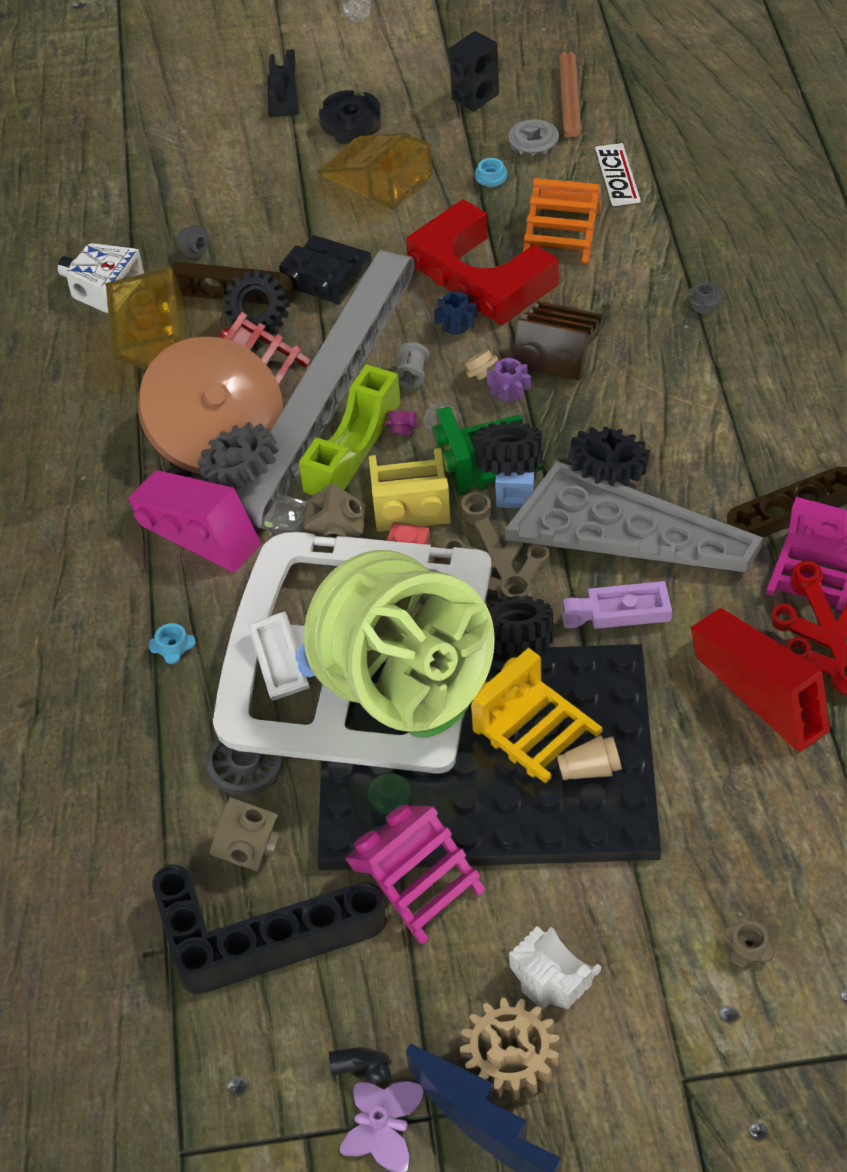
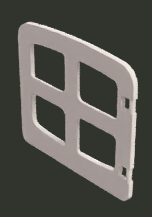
M287 532L272 537L261 548L244 591L229 639L213 717V726L219 741L228 748L243 752L429 773L449 771L456 761L464 715L449 729L427 738L414 737L409 733L405 735H392L349 730L345 727L351 701L337 696L322 685L315 718L311 724L302 725L252 718L250 716V707L258 657L247 624L271 616L289 568L295 563L339 566L351 557L364 552L392 550L416 559L430 572L445 573L466 582L475 589L485 602L492 569L489 554L477 549L456 547L446 549L431 547V545L342 536L332 538L301 532ZM314 545L334 547L333 553L312 552ZM430 557L450 558L451 562L450 565L429 563ZM291 625L297 647L299 648L304 644V626Z

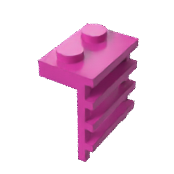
M796 497L791 511L789 532L767 587V595L774 596L776 589L799 595L791 588V577L782 575V573L791 574L793 567L802 562L788 558L789 556L847 571V510ZM820 566L823 571L822 583L843 589L840 591L821 586L828 604L837 606L835 613L841 615L847 604V573ZM807 572L801 573L804 577L814 576Z
M404 804L393 810L386 817L388 823L377 832L370 831L360 837L354 843L356 849L345 859L354 872L373 875L419 944H424L429 938L421 928L469 886L476 895L482 894L486 889L478 879L480 875L476 869H471L465 860L466 854L464 851L457 848L451 839L452 833L450 830L443 827L437 818L438 812L433 806H408ZM442 844L448 854L402 893L398 894L393 884ZM456 865L461 875L413 916L407 906Z

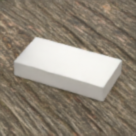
M284 611L247 624L271 700L274 701L309 689L308 678L298 669L299 662L295 658L298 647L287 613Z

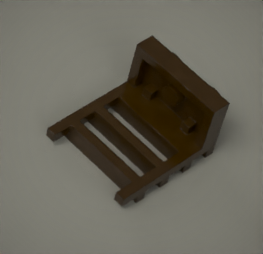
M537 301L535 307L530 308L529 313H524V318L518 319L513 359L518 360L521 365L526 364L527 370L579 381L583 377L588 342L603 327L606 317H603L604 314Z

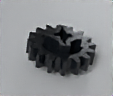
M590 427L589 434L579 431L577 437H572L568 462L573 463V471L582 470V478L594 477L596 484L605 480L608 481L610 486H614L615 481H620L626 486L629 485L630 479L638 482L641 475H646L650 450L645 449L646 443L644 441L635 442L636 435H623L622 429L616 431V429L604 427L603 431H598Z

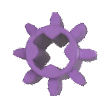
M512 358L496 361L495 371H487V385L490 386V395L497 396L498 399L504 402H514L518 399H523V390L531 389V375L527 374V365H521L518 360Z

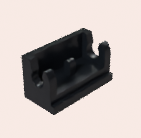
M295 49L286 50V64L282 66L275 63L276 58L274 54L269 56L270 74H267L269 117L299 115L298 72Z

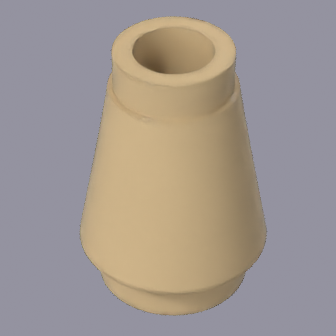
M601 735L565 752V754L557 756L563 780L613 776V771L622 769L613 736L603 739Z

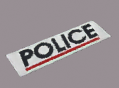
M623 143L596 146V153L612 207L641 203Z

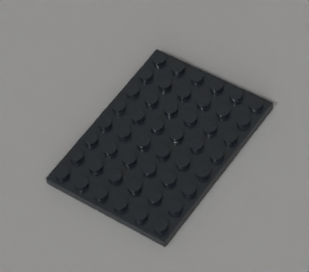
M642 644L549 647L547 650L542 648V652L538 654L541 657V681L602 727V732L597 737L602 735V738L605 739L613 736L622 767L621 770L613 771V776L563 780L556 757L545 767L551 773V779L544 783L537 776L532 778L527 774V769L518 761L514 764L509 760V755L500 747L498 749L494 748L491 745L490 739L482 733L478 735L473 731L470 703L464 714L454 766L447 772L429 773L321 760L318 834L319 870L352 869L345 857L356 849L354 843L370 831L377 832L388 823L386 817L393 810L404 804L408 806H433L438 812L436 816L443 827L448 828L452 833L450 837L457 848L462 849L466 854L464 858L469 866L661 860ZM494 650L491 667L485 682L492 680L501 672L505 663L513 658L508 656V652L501 656L496 654V650ZM516 653V658L522 653ZM383 662L371 677L373 683H377L386 662ZM350 702L345 723L347 729L392 735H405L408 733V731L397 730L382 724L373 718L360 703ZM550 702L508 740L515 744L553 711L556 706ZM568 716L526 754L533 759L575 720ZM586 730L559 755L565 754V752L597 737ZM441 844L415 867H432L448 853Z

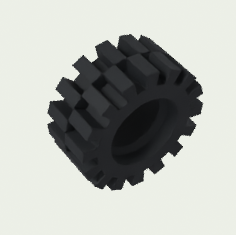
M254 270V274H251L249 271L243 272V278L237 275L233 279L236 282L235 285L231 286L228 284L226 288L229 295H224L223 301L227 304V306H224V311L229 316V321L234 324L241 312L247 314L244 304L250 294L263 292L269 300L268 308L259 316L247 314L246 319L256 326L259 323L265 326L264 331L269 334L275 333L273 328L275 326L281 328L284 324L281 319L283 317L287 318L289 314L286 307H290V304L286 298L288 295L285 289L270 274H263L258 270Z
M507 421L500 422V425L491 423L488 424L489 428L483 426L480 428V431H476L475 459L477 467L482 468V471L487 473L492 470L493 475H499L500 472L504 473V476H511V473L514 472L517 475H523L524 470L530 473L534 471V468L541 466L542 432L536 426L531 427V424L528 423L519 425V422L513 421L512 424H507Z
M520 595L513 596L512 600L502 597L500 602L495 600L489 602L487 608L493 622L494 650H496V654L502 656L505 652H508L509 657H516V653H523L528 648L539 654L542 652V648L547 650L550 647V643L553 644V609H551L549 603L544 604L542 599L533 601L531 596L520 599Z

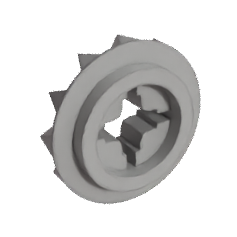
M538 119L525 120L511 128L508 141L510 142L511 150L519 151L520 156L525 154H531L532 157L535 154L546 156L548 151L556 149V144L559 142V132L553 124Z

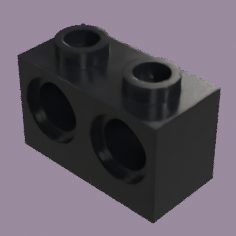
M473 31L449 48L452 100L475 112L499 95L498 43L477 31Z

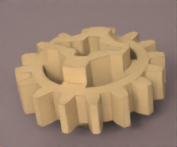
M501 998L500 1008L496 1010L488 1003L483 1004L484 1016L481 1018L478 1015L471 1014L469 1016L471 1029H462L461 1041L464 1045L460 1047L461 1061L467 1062L465 1070L493 1083L495 1098L500 1099L505 1089L511 1090L514 1100H518L520 1089L524 1087L533 1095L536 1094V1080L540 1079L543 1082L549 1083L551 1081V1069L549 1067L553 1068L559 1065V1053L556 1051L560 1049L559 1035L552 1034L554 1032V1021L552 1019L541 1021L542 1008L539 1006L533 1008L530 1012L526 1011L524 999H520L516 1007H509L506 998ZM536 1036L541 1046L539 1054L535 1052V1046L532 1045V1038ZM481 1042L485 1044V1050L488 1051L485 1061L479 1052Z

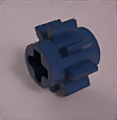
M450 292L444 295L442 299H437V308L434 309V320L437 324L442 323L443 332L459 335L466 332L469 327H474L477 307L476 303H469L467 294Z

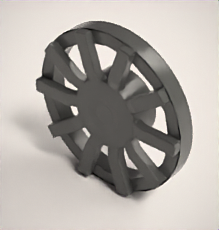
M218 738L211 744L206 757L209 777L215 786L228 792L229 795L252 794L253 796L271 784L276 783L283 767V756L276 755V759H261V757L267 754L228 749L223 746L224 744ZM218 751L228 758V760L214 761ZM261 766L273 767L270 773H267L261 769ZM230 767L219 776L214 771V768ZM233 774L236 775L233 784L225 781ZM257 774L263 779L255 783L253 775ZM243 777H247L248 785H240Z

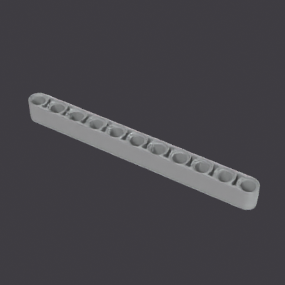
M379 250L270 431L279 449V452L273 454L276 462L267 464L268 472L266 474L261 473L257 477L256 482L253 483L247 480L244 482L243 488L239 489L237 487L235 489L253 527L266 530L273 522L300 475L299 461L314 439L322 437L408 288L415 269L413 257Z

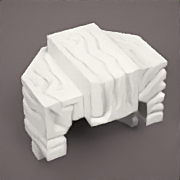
M536 926L529 933V936H526L524 941H521L519 946H516L509 953L510 968L521 982V992L543 1010L549 1004L569 1009L576 999H579L585 990L590 988L594 976L598 975L601 971L600 965L591 966L576 958L560 941L552 927L548 929V932H543Z

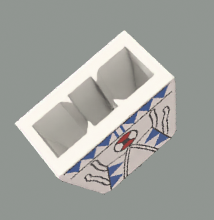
M91 243L86 245L76 259L63 256L58 263V273L61 276L67 277L73 298L110 315L117 313L144 276L140 252L134 248Z

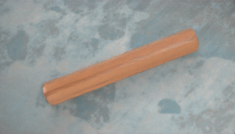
M563 52L559 56L563 133L568 139L571 137L578 138L581 126L576 55L573 52L568 54Z

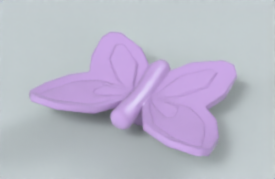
M404 1081L393 1083L384 1090L375 1084L357 1083L354 1086L353 1093L355 1105L362 1112L355 1116V1121L360 1125L349 1131L340 1145V1153L344 1156H361L372 1153L376 1162L387 1170L406 1172L410 1158L405 1139L394 1130L406 1131L408 1127L406 1120L397 1118L409 1116L421 1103L424 1091L421 1084Z

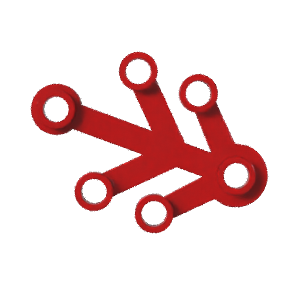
M813 561L799 562L792 569L790 585L797 594L807 596L819 625L796 616V610L789 604H779L773 609L771 623L779 631H791L802 636L790 639L786 648L790 651L795 647L802 648L805 653L798 656L821 669L822 673L829 675L834 688L839 693L847 696V676L844 673L847 671V604L836 622L821 588L823 580L822 569ZM807 572L814 576L804 577L801 573ZM780 614H786L791 619L788 621H782L778 619L777 616ZM805 638L828 647L834 659L811 651V645Z

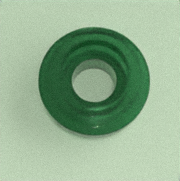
M397 774L381 775L369 787L370 803L375 809L385 815H389L396 808L408 804L411 799V788L408 781ZM387 790H395L392 794L383 793Z

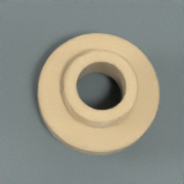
M486 349L464 363L468 369L466 372L469 378L476 376L478 380L487 377V371H495L494 364L499 360L497 355H492L490 350Z

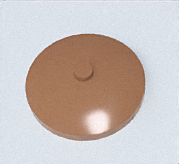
M217 337L189 338L164 349L147 368L138 394L139 419L150 443L171 463L197 474H201L198 461L203 459L200 454L201 451L210 449L211 446L208 442L215 440L220 435V432L225 431L228 434L232 432L234 425L243 428L247 422H251L253 427L260 423L265 429L268 428L271 431L283 411L281 391L268 366L256 354L244 346Z

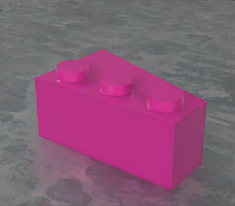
M155 470L127 498L135 511L134 517L140 525L234 574L262 544L233 487Z

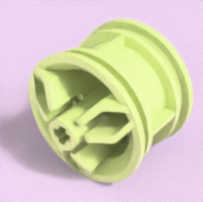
M392 550L364 552L351 557L337 566L316 590L305 618L304 648L308 663L317 679L337 696L348 701L360 703L373 718L382 724L402 731L432 729L460 714L482 688L489 673L494 653L495 639L491 615L485 602L475 589L454 576L440 572H430L416 559ZM422 595L425 603L412 619L411 616ZM387 658L377 683H373L371 677Z

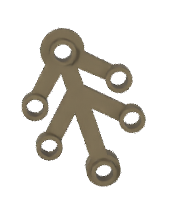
M472 492L465 495L461 500L462 518L469 525L475 526L487 551L486 553L491 557V570L496 571L500 578L490 577L487 592L497 595L498 602H500L502 597L512 600L513 596L520 595V599L531 596L534 601L535 587L532 581L538 570L544 569L549 565L550 551L548 547L538 544L531 545L527 549L525 564L519 573H515L512 564L523 547L524 542L508 540L505 546L502 547L489 520L491 516L490 498L481 492ZM457 538L448 539L442 545V548L453 549L454 547L477 549L465 545L463 541ZM541 555V556H543V557H542V558H534L533 556ZM443 558L447 563L451 562L450 558Z

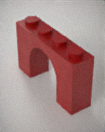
M462 199L406 237L407 256L414 258L415 270L421 271L437 285L445 287L450 292L467 294L469 303H476L477 310L483 316L503 326L559 285V259L533 244L514 259L501 266L478 268L463 263L459 259L488 239L487 213L467 200Z

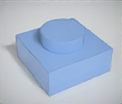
M500 472L499 475H496V507L521 508L534 492V472H524L523 475H517L514 472L511 473V476H504V473Z

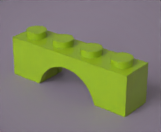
M365 364L349 388L347 407L335 434L328 441L316 437L299 461L303 492L315 495L331 483L345 490L385 429L384 421H388V411H396L401 404L397 373Z

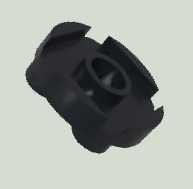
M354 90L336 92L323 101L322 109L319 108L320 126L327 134L334 136L338 143H350L355 138L376 133L380 130V103L375 96L364 92V96L354 95Z

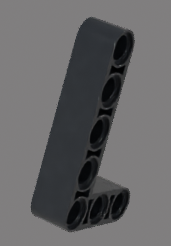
M179 865L165 866L154 875L152 880L154 895L180 982L184 989L194 994L207 993L373 938L380 934L386 925L381 890L372 883L363 882L207 932L191 876L184 867ZM174 890H182L176 895H168ZM362 908H373V910L368 913L357 912ZM323 921L332 922L330 925L326 927L316 926L318 923ZM184 926H193L188 931L179 932ZM280 935H289V937L283 941L274 940L276 937ZM237 949H248L241 955H231ZM195 963H205L202 967L198 969H188L191 965Z

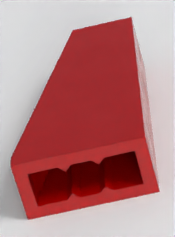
M721 607L691 626L696 658L798 752L803 751L830 731L821 669Z

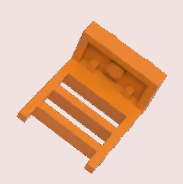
M534 178L523 251L533 244L540 247L583 251L582 264H589L596 215L601 214L602 207L600 184ZM537 209L584 213L589 214L588 221L536 215ZM534 227L586 232L585 240L533 235Z

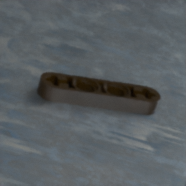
M174 262L168 267L163 283L171 293L176 295L223 300L224 295H229V292L226 290L228 284L234 286L236 282L233 279L237 275L243 278V272L249 271L251 274H254L255 269ZM258 270L263 274L268 273L276 279L285 289L288 295L286 298L290 299L294 284L289 276L275 271ZM205 278L216 280L220 286L210 285L205 281ZM254 292L245 300L246 303L269 304L268 297L263 292Z
M847 467L831 468L738 505L728 512L726 524L757 536L765 537L789 527L796 497L799 498L802 494L815 495L819 499L817 502L833 507L847 504V487L844 486H847ZM776 506L783 508L786 513L781 516H773L766 509Z

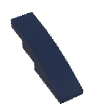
M410 1043L406 1050L409 1072L421 1084L436 1106L470 1139L515 1172H561L560 1157L527 1141V1120L494 1104L493 1083Z

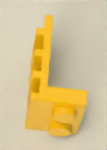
M530 648L526 649L517 658L509 659L500 673L489 682H484L482 688L471 702L473 731L478 735L481 733L490 739L491 745L494 748L498 749L500 747L509 755V760L514 764L518 761L527 769L528 775L532 778L537 776L544 783L551 779V773L545 767L580 735L588 730L597 737L602 732V727L541 681V657ZM550 702L556 706L553 711L515 744L508 740ZM568 716L575 720L533 759L526 754Z

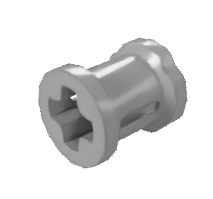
M408 342L399 349L398 358L400 363L394 370V373L398 374L399 385L405 389H417L425 381L423 369L428 363L430 355L428 349L422 344Z

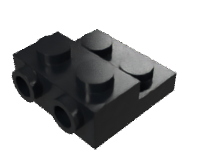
M313 235L304 247L294 246L279 265L280 273H284L291 278L294 284L293 290L340 305L372 263L370 252Z

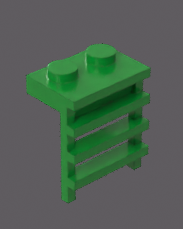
M450 406L436 409L437 425L432 426L436 446L441 448L447 473L451 474L458 495L466 494V489L477 486L480 490L487 489V484L496 482V475H493L492 472L484 474L482 468L477 467L475 449L470 437L475 436L476 431H480V428L483 426L489 428L488 424L491 423L500 425V422L507 421V424H512L513 421H516L521 425L523 424L521 414L459 429ZM541 463L539 468H534L533 472L543 470V463Z

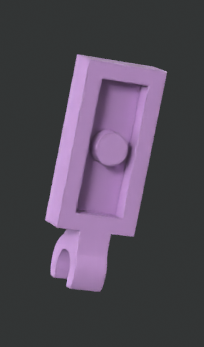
M665 581L588 589L587 598H567L562 600L564 628H576L588 620H592L593 629L669 622L672 619V608Z

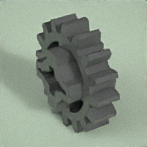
M247 422L243 428L234 425L232 432L228 434L225 431L220 432V435L215 440L208 442L211 448L201 451L200 454L203 459L198 461L199 471L206 482L228 487L237 485L241 489L245 481L250 480V482L254 483L261 473L266 474L268 472L266 465L276 462L273 454L279 452V449L268 428L265 429L262 424L259 423L253 427L251 422Z

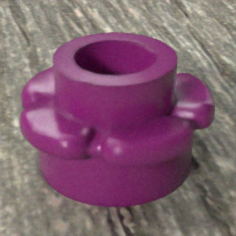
M388 411V421H384L385 426L391 427L390 433L397 435H412V429L420 426V424L416 423L417 413L409 411Z

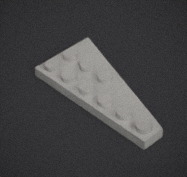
M556 461L505 529V540L738 572H747L761 550L763 537L615 482L614 486H610L608 481L602 480L599 484H596L594 477L582 478V470L573 471L571 465Z

